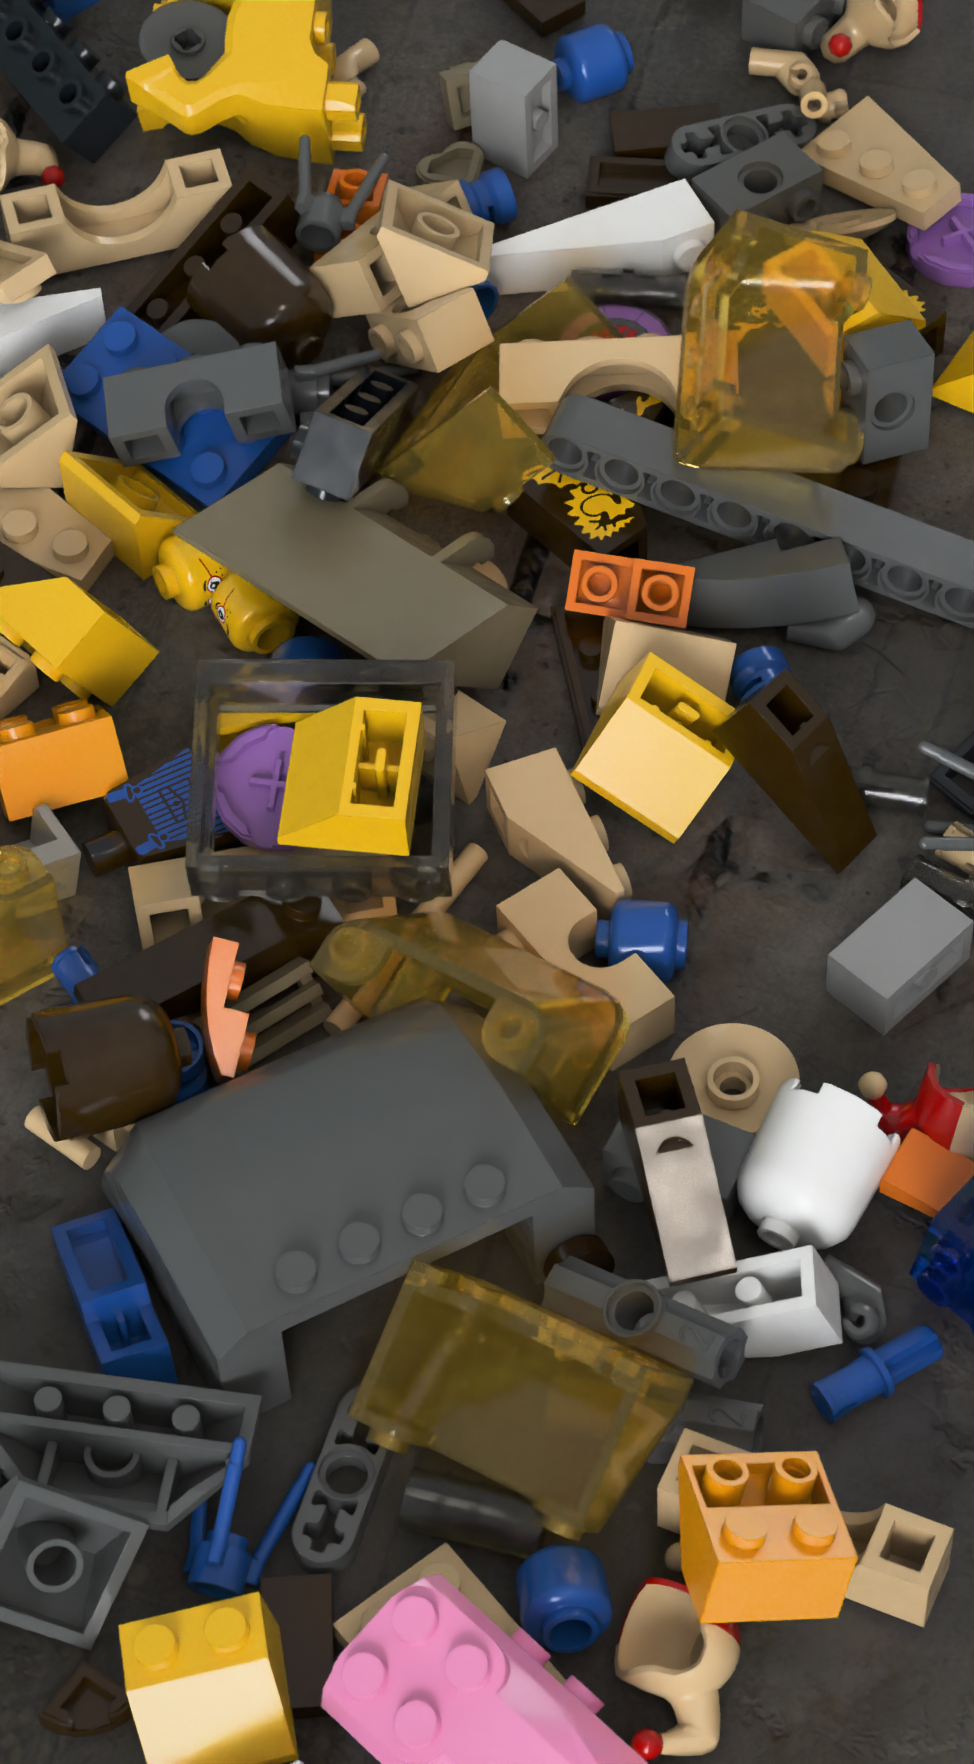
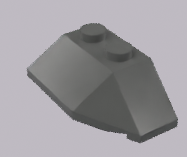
M0 1361V1469L8 1482L15 1475H20L145 1518L150 1524L148 1529L168 1532L223 1487L233 1441L238 1436L244 1437L247 1441L242 1465L243 1470L250 1464L263 1406V1397L256 1394Z

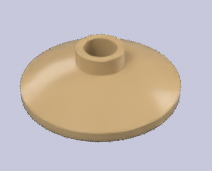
M872 208L818 216L784 227L783 235L785 238L794 241L815 230L864 239L892 223L897 218L896 211L890 208Z
M725 1023L699 1030L684 1040L671 1058V1060L685 1058L702 1114L755 1135L780 1085L790 1078L800 1080L796 1060L788 1047L773 1034L747 1024ZM727 1089H737L742 1094L728 1095L723 1092Z

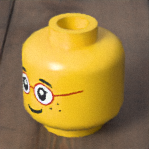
M173 535L160 544L158 550L159 564L152 567V575L158 591L165 600L174 598L184 609L196 611L211 605L213 593L218 584L225 578L229 569L181 538Z
M230 570L227 571L225 578L218 584L212 596L211 608L232 645L244 652L271 653L282 642L292 639L300 618L299 614Z

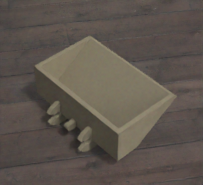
M278 463L173 528L174 535L403 682L499 689L538 610L531 603L473 568L476 563L482 565L495 557L494 544L484 534L474 531L469 532L442 549L440 548V543L425 534H418L387 515L389 510L398 511L409 504L408 491L404 485L393 479L385 478L377 481L357 495L354 494L349 501L340 498L338 502H331L311 495L305 490V483L291 478L296 465Z

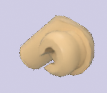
M363 38L336 57L335 72L331 76L332 81L359 83L362 97L366 93V85L357 76L379 61L380 56L376 46L369 39Z
M751 48L749 75L776 77L794 96L799 97L800 89L805 82L813 79L820 80L818 69L803 52Z
M818 79L807 81L802 85L799 92L801 111L806 117L816 119L823 124H831V119H839L849 111L845 90L835 89L827 92L825 84Z

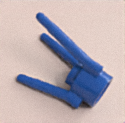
M236 1437L233 1441L229 1463L227 1464L214 1530H209L206 1536L208 1499L191 1512L189 1551L183 1572L189 1575L186 1586L198 1594L218 1600L242 1596L245 1586L258 1589L264 1566L303 1499L316 1462L308 1461L304 1465L251 1556L246 1552L249 1541L240 1535L229 1532L247 1447V1441L244 1437Z

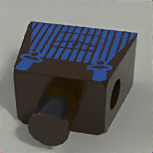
M188 746L178 749L109 791L103 799L109 832L82 843L84 856L96 878L127 864L130 867L241 847L240 840L225 828L212 799V785Z

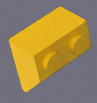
M259 1591L118 1625L126 1693L147 1764H281L299 1759L280 1629Z

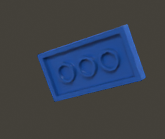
M120 306L62 372L77 420L110 442L108 438L103 377L122 374L125 370L133 367L150 368L179 362L182 358L192 354ZM206 409L195 413L184 423L180 432L181 456L141 465L205 509L254 479L293 433L239 444L224 411Z

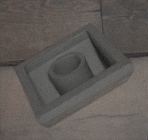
M15 1475L0 1489V1621L91 1651L150 1526L148 1520L44 1483Z

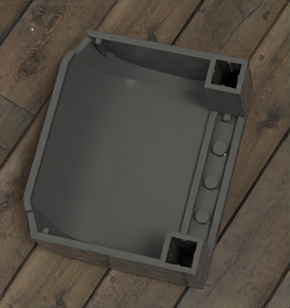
M424 996L408 1001L136 1122L103 1171L102 1190L111 1208H115L131 1246L207 1387L262 1395L263 1406L261 1413L292 1399L282 1331L505 1229L506 1237L535 1285L546 1280L543 1267L547 1257L556 1247L579 1235H595L594 1186L535 1091L492 1028L472 1009Z

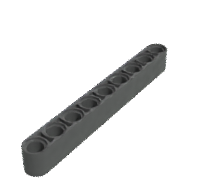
M568 395L561 400L538 444V454L542 461L558 473L749 545L776 538L780 551L840 536L850 562L855 585L974 629V541L583 395Z

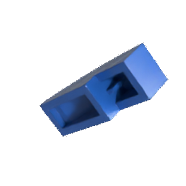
M115 1208L106 1209L50 1227L67 1283L100 1374L178 1384L169 1343L152 1306L146 1280Z

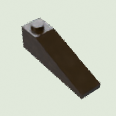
M248 167L128 305L126 310L160 333H163L166 329L177 323L198 319L195 311L186 301L188 285L201 263L204 262L211 268L217 259L228 251L222 245L226 238L245 228L262 225L273 235L280 237L290 249L297 242L295 233L300 214L295 210V204L290 196Z
M312 876L257 892L75 984L73 994L78 1002L119 995H142L156 1001L165 1010L169 1019L173 1020L201 1011L203 967L207 946L213 936L239 943L235 961L246 963L240 990L242 991L298 956L309 960L314 971L311 973L312 978L331 973L345 921L316 877Z

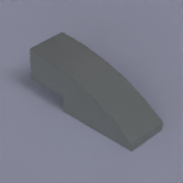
M840 536L780 551L777 539L775 538L677 564L695 567L686 626L740 629L775 627L821 621L860 612L850 562Z

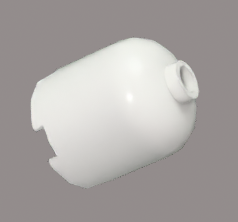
M790 1078L782 1083L771 1102L739 1171L737 1195L740 1205L750 1220L759 1227L757 1230L759 1237L769 1245L783 1251L813 1245L815 1249H827L846 1240L861 1219L880 1185L882 1176L900 1147L901 1138L898 1134H888L887 1136L877 1127L882 1117V1114L877 1109L856 1095L832 1084L823 1083L820 1091L814 1093L800 1089V1080L797 1078Z

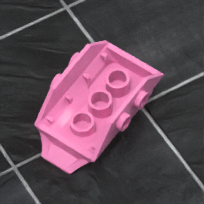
M441 1574L423 1577L391 1597L339 1655L323 1687L321 1707L381 1764H648L596 1716L604 1704L573 1675L563 1685L543 1668L552 1656L531 1636L519 1627L509 1637Z

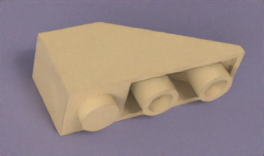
M556 747L485 769L487 808L509 855L540 877H544L560 868L597 909V917L600 919L610 920L612 908L616 902L621 899H632L631 884L624 866L620 862L612 865L606 852L609 850V842L604 825L598 815L589 817L583 805L586 803L583 783L570 775L573 768L566 769Z

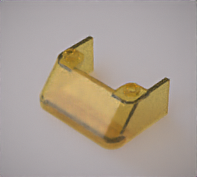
M568 275L493 332L494 342L455 363L446 372L379 464L377 472L384 479H393L404 485L408 493L478 512H485L491 507L497 513L503 511L523 492L524 488L522 485L553 464L557 457L499 395L500 344L518 343L525 339L565 341L577 340L585 336H597L603 339L625 337Z

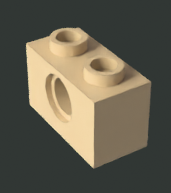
M470 287L410 308L407 307L403 295H401L382 312L365 314L371 327L368 330L371 346L373 349H378L381 352V358L386 363L439 373L495 341L475 290Z

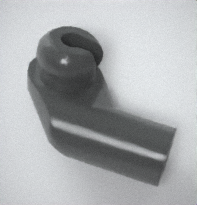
M857 596L860 612L821 621L788 625L786 640L833 651H842L867 634L873 627L875 609L868 599Z
M829 1254L823 1261L839 1283V1297L842 1300L843 1310L842 1326L845 1333L854 1342L859 1344H871L877 1341L885 1332L888 1324L883 1287L833 1254Z

